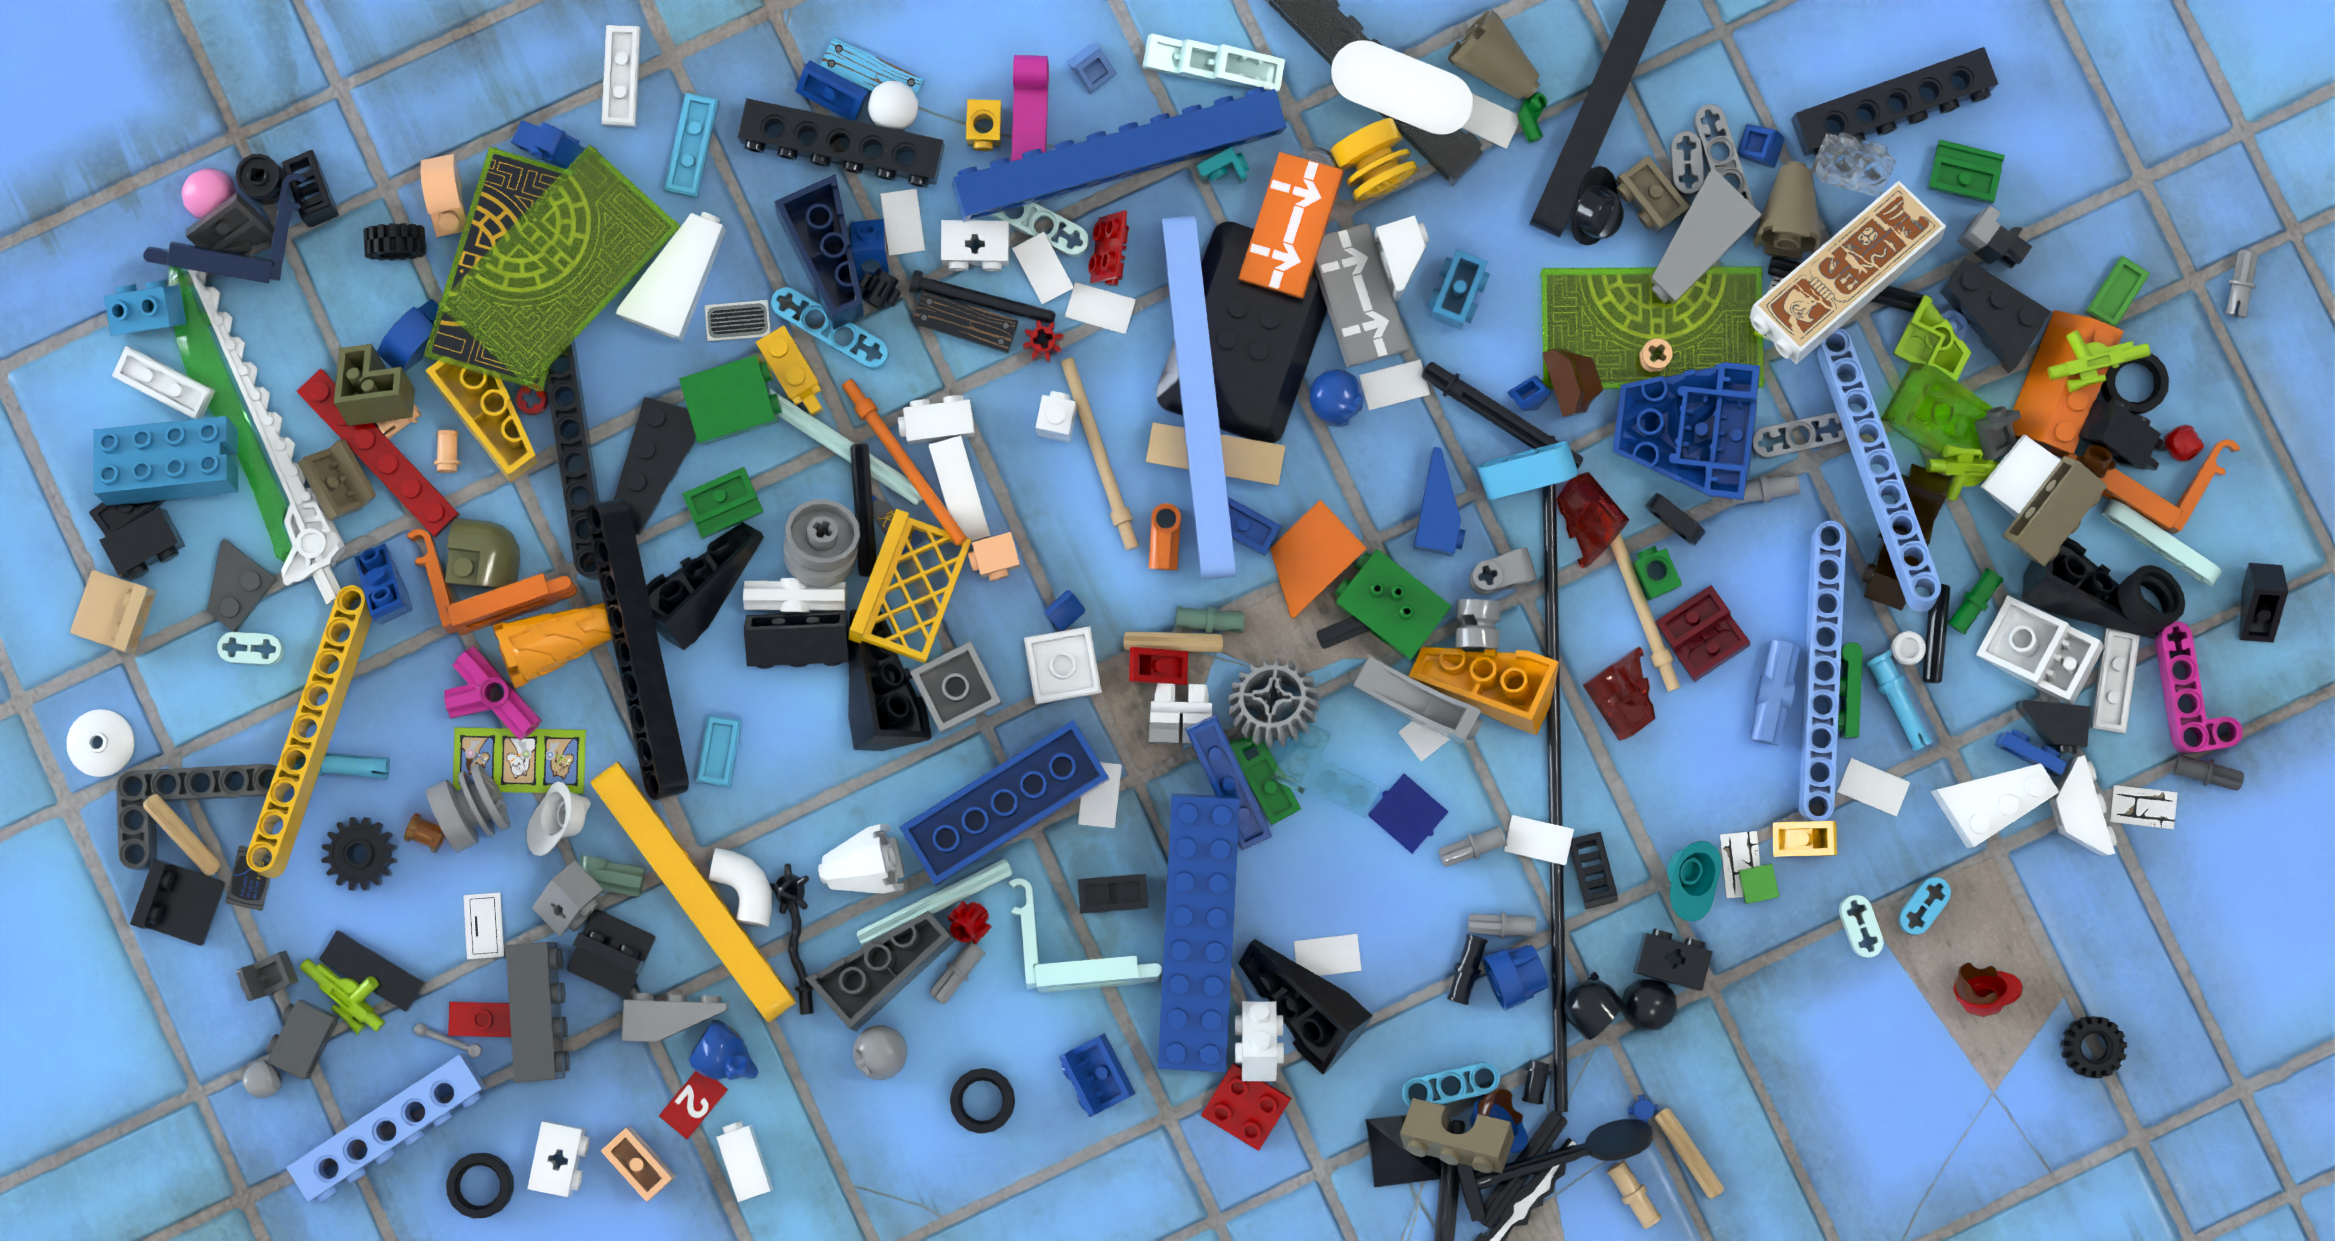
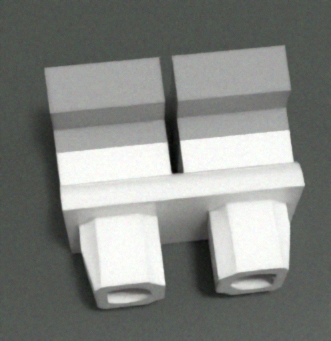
M1157 683L1155 701H1151L1148 744H1179L1180 714H1182V744L1192 745L1185 728L1212 716V703H1209L1207 685L1189 684L1188 702H1175V684Z

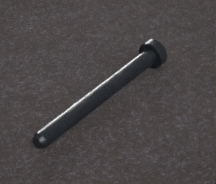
M914 270L909 288L910 293L918 294V291L922 290L1021 317L1039 320L1048 324L1054 322L1056 314L1051 310L922 277V271Z

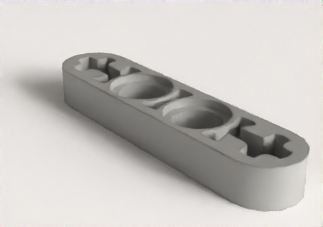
M1704 105L1695 114L1693 123L1696 135L1701 140L1702 153L1708 171L1710 172L1715 168L1723 177L1725 175L1735 176L1739 181L1737 191L1743 194L1744 198L1755 207L1725 114L1716 105ZM1705 113H1709L1710 117H1717L1718 120L1713 125L1715 134L1722 131L1724 136H1716L1706 141L1705 137H1710L1712 133L1708 124L1702 125L1701 123ZM1717 143L1724 144L1729 150L1728 158L1724 161L1715 160L1710 152L1712 145Z

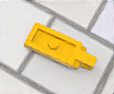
M783 325L756 341L755 343L790 401L792 400L796 406L803 402L811 416H815L823 411L822 406L815 397V394L822 391L818 385L819 382L786 327Z

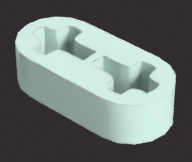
M230 632L219 639L217 651L223 660L234 664L274 665L282 659L284 645L279 638L269 634ZM233 639H236L237 644L247 646V651H236L235 657H232V653L226 651V645L232 644ZM270 640V645L276 647L275 653H270L268 659H265V654L254 652V646H266V642Z
M1853 895L1846 897L1840 903L1839 914L1851 948L1860 957L1869 958L1878 955L1883 948L1884 942L1871 904L1863 896ZM1852 901L1856 905H1863L1864 911L1859 913L1862 921L1860 925H1858L1855 916H1848L1847 910L1851 908L1850 902ZM1861 928L1865 929L1868 937L1875 938L1876 943L1871 945L1872 951L1868 952L1867 948L1859 947L1858 942L1863 940Z

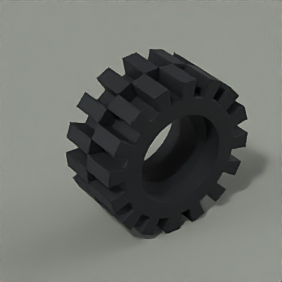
M389 223V225L369 226V228H364L363 230L366 258L395 261V259H416L426 255L425 227L422 225Z
M2096 1016L2082 1017L2078 1021H2073L2070 1024L2071 1027L2065 1029L2063 1033L2065 1038L2061 1040L2060 1046H2063L2061 1054L2062 1058L2067 1060L2066 1065L2072 1068L2076 1074L2090 1078L2110 1076L2114 1070H2118L2122 1066L2120 1064L2121 1060H2125L2127 1055L2124 1054L2127 1042L2123 1041L2125 1035L2123 1031L2118 1030L2116 1023L2108 1021L2109 1019ZM2090 1034L2100 1035L2106 1043L2105 1054L2102 1058L2095 1061L2087 1059L2081 1050L2083 1039Z

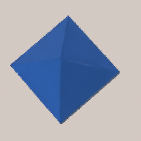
M1536 375L1507 392L1522 411L1537 410L1551 394L1550 390Z

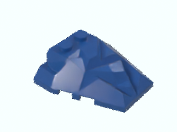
M1724 362L1715 364V367L1696 371L1692 369L1673 376H1659L1622 384L1620 387L1613 453L1687 485L1707 496L1744 500L1757 412L1760 366Z

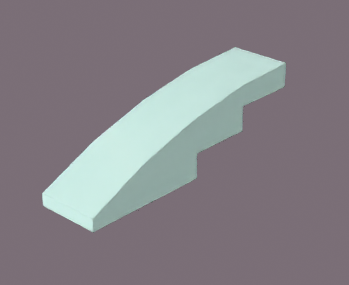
M1150 34L1147 38L1142 68L1242 88L1255 89L1264 87L1265 91L1275 89L1278 93L1280 92L1285 59L1224 44L1215 46L1190 39L1181 41Z

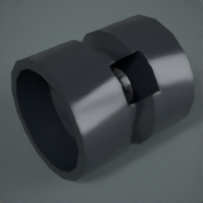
M251 154L245 157L238 164L236 170V182L239 188L255 202L263 205H270L279 201L282 181L286 177L284 169L269 156L263 154Z

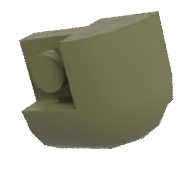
M455 518L453 520L447 542L449 553L445 583L494 590L518 581L520 550L513 534L503 525L491 521Z

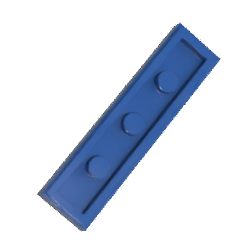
M1215 714L1185 728L1215 795L1240 797L1238 844L1241 851L1271 838L1272 834L1217 715Z

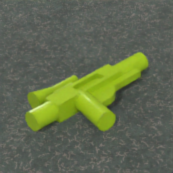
M2077 330L2066 336L2077 360L2048 367V375L2050 380L2079 374L2080 379L2067 380L2068 390L2072 393L2087 385L2106 381L2105 374L2098 376V369L2110 366L2118 368L2119 364L2148 357L2150 356V348L2147 343L2134 346L2133 341L2110 347L2099 342L2085 344L2080 332Z
M1945 444L1943 459H1927L1925 468L1927 472L1953 475L1948 486L1946 498L1957 501L1963 486H1975L1986 480L2000 462L1996 459H1975L1974 455H1981V449L1960 448Z
M309 958L301 964L300 969L319 984L318 988L340 1005L338 1007L334 1004L331 1010L345 1020L356 1035H359L364 1030L366 1024L376 1032L382 1029L386 1022L373 1012L374 1008L364 1001L379 986L376 978L369 976L361 984H358L350 978H339L323 963H319L317 966Z

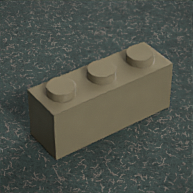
M2064 456L2002 537L2029 560L2045 567L2049 561L2058 555L2060 546L2066 538L2079 528L2081 519L2087 511L2100 501L2102 492L2108 485L2081 462Z

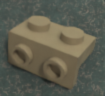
M1649 155L1626 173L1623 172L1615 181L1619 185L1616 187V190L1620 197L1627 204L1633 203L1639 211L1637 214L1639 221L1647 230L1652 228L1656 234L1690 208Z
M345 439L338 440L329 449L305 456L297 463L330 521L360 511L376 497L370 481L365 476L356 460L355 454Z

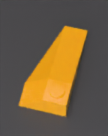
M1422 647L1408 677L1449 697L1468 703L1481 710V713L1506 725L1537 735L1551 705L1559 662L1528 650H1516V653L1496 652V649H1485L1484 652L1463 651L1462 648Z

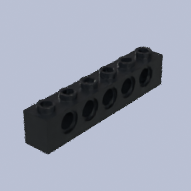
M1982 47L1802 110L1794 114L1791 122L1804 157L1814 154L1815 158H1819L1834 152L1833 147L1839 144L1846 143L1847 147L1862 143L1866 140L1865 135L1876 131L1878 136H1882L1897 130L1896 124L1908 121L1910 125L1917 124L1928 119V113L1940 110L1941 114H1945L1959 108V102L1970 98L1972 103L1991 97L1990 91L1998 85V81L1986 49ZM1952 76H1959L1965 81L1966 87L1964 90H1957L1952 86ZM1919 88H1930L1934 93V100L1926 101L1922 99L1919 94ZM1888 99H1899L1903 104V111H1892L1888 106ZM1858 109H1866L1870 112L1872 121L1870 123L1859 121L1856 111ZM1825 121H1836L1840 125V133H1829L1825 128Z
M746 98L738 133L740 143L745 144L744 148L752 152L764 153L765 149L778 151L777 156L785 159L797 160V156L810 158V163L818 166L829 167L830 163L843 165V170L851 173L862 174L863 170L876 172L875 176L890 181H894L895 177L908 179V184L927 188L928 183L937 184L945 148L942 139ZM773 124L784 126V132L778 138L767 136V130ZM805 131H813L817 134V139L811 145H803L799 142L801 134ZM838 138H846L850 141V145L846 151L836 152L832 149L833 142ZM870 145H879L883 148V151L878 158L869 159L864 155L866 148ZM906 151L912 152L915 155V160L911 165L902 166L897 162V158L901 153Z

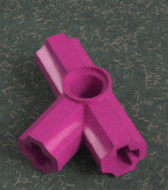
M475 646L463 652L456 659L452 666L466 680L468 685L444 690L445 706L451 719L493 710L519 740H523L538 728L542 722L540 717L515 691L514 686L503 678ZM501 684L504 688V696L500 701L494 702L491 699V690L494 686Z

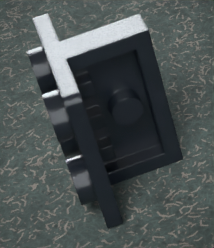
M595 909L584 932L578 933L573 943L576 949L567 966V970L623 997H628L656 937L599 909Z

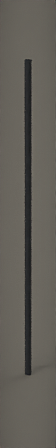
M1556 484L1543 487L1546 657L1559 662ZM1559 666L1551 705L1547 712L1549 823L1563 826ZM1550 862L1554 1111L1568 1112L1566 1015L1564 1013V1003L1566 1000L1563 865Z

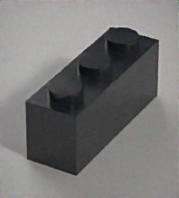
M847 611L746 615L744 640L747 666L767 669L774 665L804 667L808 664L823 663L827 666H836L849 662Z

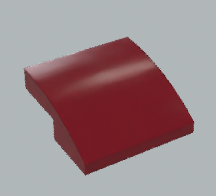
M1712 585L1655 621L1666 642L1694 682L1750 646V641L1732 618L1730 610Z

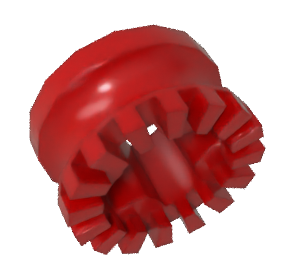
M527 384L519 389L516 395V402L524 413L536 416L546 410L548 396L540 386ZM532 390L537 391L536 396L541 399L540 404H533L532 408H527L528 403L524 401L523 397L531 395Z

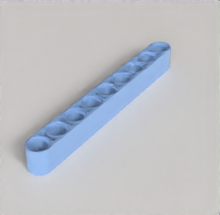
M1838 328L1819 345L1817 350L1818 361L1905 600L1914 611L1926 612L1935 605L1941 591V583L1851 337L1845 330ZM1837 344L1842 351L1833 352L1826 345ZM1842 373L1848 374L1853 381L1843 382L1837 375ZM1859 404L1864 411L1853 412L1848 405ZM1869 434L1874 438L1875 442L1866 443L1861 440L1859 435ZM1879 464L1885 468L1886 472L1881 474L1875 473L1870 466ZM1892 495L1897 500V503L1887 504L1881 496ZM1893 526H1903L1909 534L1899 535L1893 530ZM1904 557H1915L1920 565L1910 566L1905 562ZM1924 587L1930 591L1931 596L1921 597L1917 594L1915 588Z
M1826 521L1816 527L1812 532L1810 543L1799 812L1809 822L1828 819L1833 813L1835 803L1846 532L1843 526L1835 521ZM1823 529H1830L1835 533L1836 543L1834 546H1828L1822 542L1820 535ZM1822 562L1830 563L1834 567L1835 574L1832 579H1824L1820 575L1819 567ZM1820 596H1828L1832 600L1833 610L1831 613H1824L1819 609L1817 602ZM1819 629L1827 630L1831 634L1832 642L1829 647H1823L1818 644L1816 634ZM1817 663H1825L1829 667L1830 677L1827 681L1816 677L1814 670ZM1817 696L1824 697L1828 701L1829 709L1824 715L1818 714L1813 708V701ZM1815 730H1821L1826 734L1827 744L1824 748H1817L1812 743L1811 737ZM1815 763L1822 765L1826 771L1825 779L1822 782H1816L1810 776V769ZM1813 797L1821 799L1824 803V812L1820 816L1813 815L1809 810V801Z

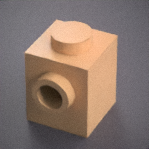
M1011 532L972 542L974 551L968 552L973 572L979 570L982 578L988 576L989 581L1003 579L1009 576V570L1021 568Z

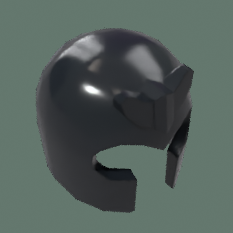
M1593 972L1586 981L1577 983L1567 995L1564 1003V1013L1567 1020L1586 1040H1591L1604 1031L1614 1021L1617 1013L1622 1011L1625 1013L1629 1010L1614 989L1599 980L1596 972Z

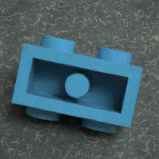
M1456 249L1453 259L1446 257L1439 274L1445 280L1441 290L1433 289L1427 307L1433 309L1430 318L1460 330L1464 322L1471 323L1478 304L1472 303L1476 291H1484L1490 273L1484 272L1488 261Z
M165 279L146 282V289L138 291L136 284L115 287L117 294L104 296L110 335L114 336L187 324L180 284L167 286Z

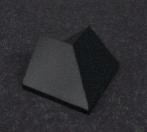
M1407 1114L1365 1119L1374 1187L1440 1179L1441 1167L1439 1158L1429 1155L1424 1157L1415 1156L1404 1149L1400 1132Z

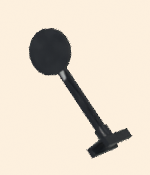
M1637 1119L1612 1121L1592 1131L1583 1144L1567 1146L1505 1164L1502 1174L1493 1171L1483 1173L1475 1170L1472 1166L1458 1163L1456 1169L1471 1220L1473 1222L1485 1218L1481 1190L1493 1187L1494 1183L1575 1161L1588 1155L1605 1161L1626 1159L1641 1153L1650 1146L1653 1141V1131L1647 1122Z

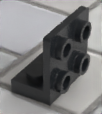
M153 859L130 925L142 929H152L202 946L207 938L225 887V882L163 860Z

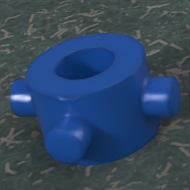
M1638 1095L1639 1100L1633 1104V1107L1628 1108V1113L1634 1114L1636 1118L1648 1123V1119L1652 1117L1653 1113L1658 1112V1105H1653L1650 1101L1645 1100V1095Z

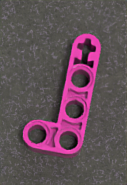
M1014 55L1011 161L1022 159V154L1030 150L1041 149L1042 153L1046 152L1049 84L1048 56Z
M2175 621L2161 632H2158V636L2154 639L2173 747L2181 753L2189 754L2234 746L2240 742L2243 736L2242 726L2232 717L2206 718L2191 629L2185 623ZM2171 633L2178 634L2179 641H2168L2167 635ZM2182 651L2183 655H2178L2171 658L2169 655V653L2172 652L2176 653ZM2175 662H2179L2185 667L2186 674L2182 680L2177 679L2172 673V667ZM2182 695L2188 697L2191 702V709L2188 713L2182 712L2178 707V700ZM2220 724L2226 725L2230 730V737L2226 742L2220 740L2217 735V728ZM2187 729H2191L2196 733L2197 742L2193 747L2188 746L2183 739V734Z

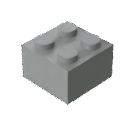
M971 641L910 671L941 734L1002 705Z

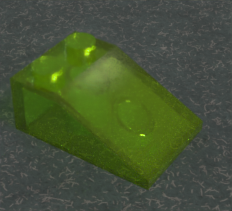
M1912 362L1881 417V421L1905 438L1943 458L1945 444L1960 448L1982 450L1974 422L1985 417L1986 411L1993 407L1937 367ZM1983 451L1980 456L1974 455V458L1981 459L1984 455Z

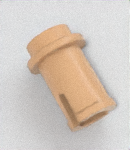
M414 404L413 418L376 422L382 433H386V438L391 439L392 436L411 422L416 424L418 422L417 418L421 416V412Z
M436 431L437 460L434 461V466H437V472L456 473L457 466H460L461 462L457 460L458 431Z

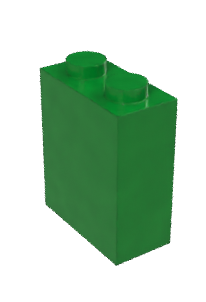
M754 355L679 378L696 439L700 445L703 446L779 423L777 414L782 413V407L777 393L771 395L768 382L772 381L773 377L767 361L762 362L759 356Z

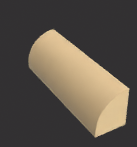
M1153 422L1146 462L1189 470L1184 428ZM1220 434L1225 476L1279 486L1286 446Z

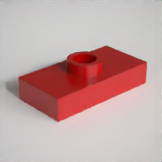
M449 1002L448 1036L511 1037L509 1003Z

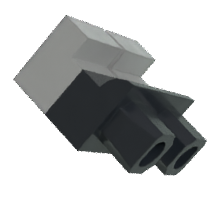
M1990 205L1975 215L1957 242L1989 265L1998 260L2011 269L2016 263L2020 264L2032 246L2018 237L2023 230L2022 228L2015 227L2008 231L1998 224L1996 220L2001 213Z

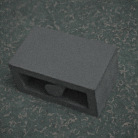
M297 1000L295 1005L290 1003L282 1017V1022L285 1025L280 1035L275 1034L267 1047L266 1052L270 1055L266 1062L302 1080L310 1079L340 1017L305 1000Z

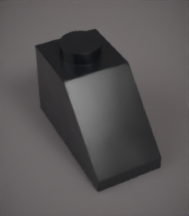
M2248 564L2241 590L2240 640L2274 643L2288 595L2283 565Z
M2030 700L2016 702V710L2042 741L2048 746H2056V751L2059 753L2077 754V748L2081 749L2088 746L2091 706Z

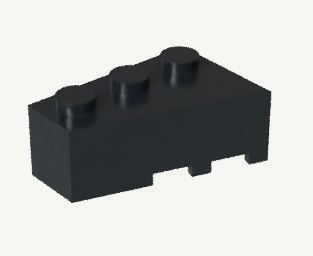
M1966 258L1956 266L1940 292L1955 311L1961 313L1966 318L1967 323L1982 339L1981 342L1987 349L1993 352L2003 364L2002 367L2008 374L2017 368L2051 313L2047 308Z

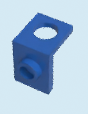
M884 219L851 222V250L858 282L868 272L861 267L862 263L867 260L879 262L881 265L879 269L889 274L885 247Z

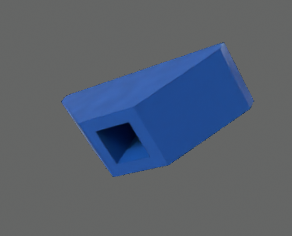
M385 543L376 548H370L361 555L354 557L373 621L384 624L413 610L406 586Z

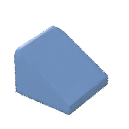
M1091 43L1067 61L1072 71L1090 94L1117 74L1100 47L1094 43Z

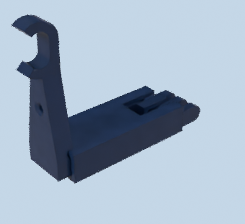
M292 173L287 175L282 181L269 259L173 241L170 242L169 250L157 247L146 248L143 257L147 262L257 282L269 283V279L280 281L291 210L302 208L298 202L291 203L288 201V186L293 180H298L302 183L306 178L301 174Z

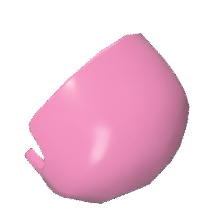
M206 168L192 173L187 178L181 194L185 209L195 218L201 219L237 192L233 179L224 171Z

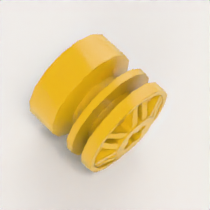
M1393 118L1382 119L1361 128L1339 141L1330 150L1339 169H1357L1346 181L1349 187L1360 185L1352 193L1357 202L1380 197L1393 191L1418 171L1415 161L1401 164L1411 155L1408 149L1392 151V148L1403 138Z

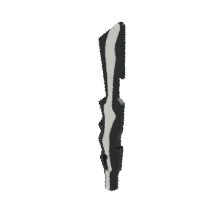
M1568 1137L1560 1148L1578 1144ZM1566 1163L1533 1172L1532 1174L1535 1176L1528 1184L1520 1188L1486 1237L1480 1233L1474 1241H1505L1513 1226L1527 1225L1531 1211L1543 1206V1198L1554 1192L1556 1180L1565 1175Z

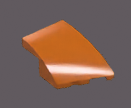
M1321 499L1270 548L1289 615L1292 619L1313 602L1322 591L1367 549Z

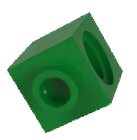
M1656 546L1637 553L1639 560L1632 564L1647 601L1682 586L1666 548L1657 551ZM1650 563H1658L1663 567L1664 576L1661 580H1653L1648 576L1647 567Z

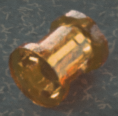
M416 812L410 819L404 835V841H416L430 847V851L434 853L438 852L445 838L439 825L422 819L421 814Z

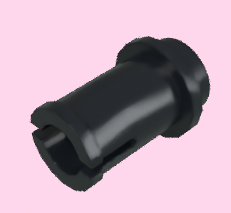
M1530 1060L1529 1066H1525L1524 1070L1528 1072L1522 1101L1543 1105L1547 1076L1552 1073V1071H1549L1550 1064Z

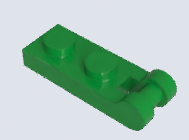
M1854 642L1841 646L1843 677H1840L1839 697H1842L1841 710L1838 712L1840 739L1859 738L1863 652L1861 646Z
M1253 736L1247 739L1242 737L1239 740L1233 738L1229 741L1243 774L1271 826L1301 810L1298 801L1264 740L1259 745L1254 744ZM1255 746L1259 755L1248 761L1243 752Z

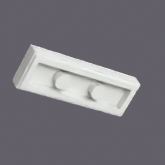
M606 25L601 123L603 126L636 127L640 26Z
M125 346L112 374L114 378L194 419L203 418L216 391L131 346Z
M2110 628L2104 629L2102 642L2104 649L2100 655L2090 729L2121 734L2126 733L2140 639L2139 635Z

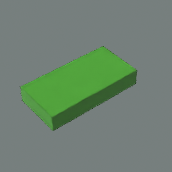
M2123 255L2120 256L2084 313L2116 327L2150 273Z

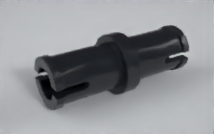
M1471 934L1466 935L1467 938L1459 963L1455 962L1454 969L1457 971L1447 997L1451 1001L1464 1005L1469 1004L1468 1001L1476 976L1480 977L1481 970L1479 965L1488 942L1486 939Z

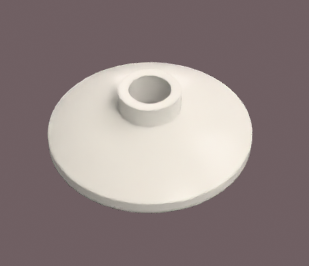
M99 709L83 714L73 723L67 736V752L72 763L80 771L90 776L106 777L118 773L129 763L134 753L135 737L133 730L125 718L113 711ZM97 736L103 739V745L99 749H95L92 744L93 739Z

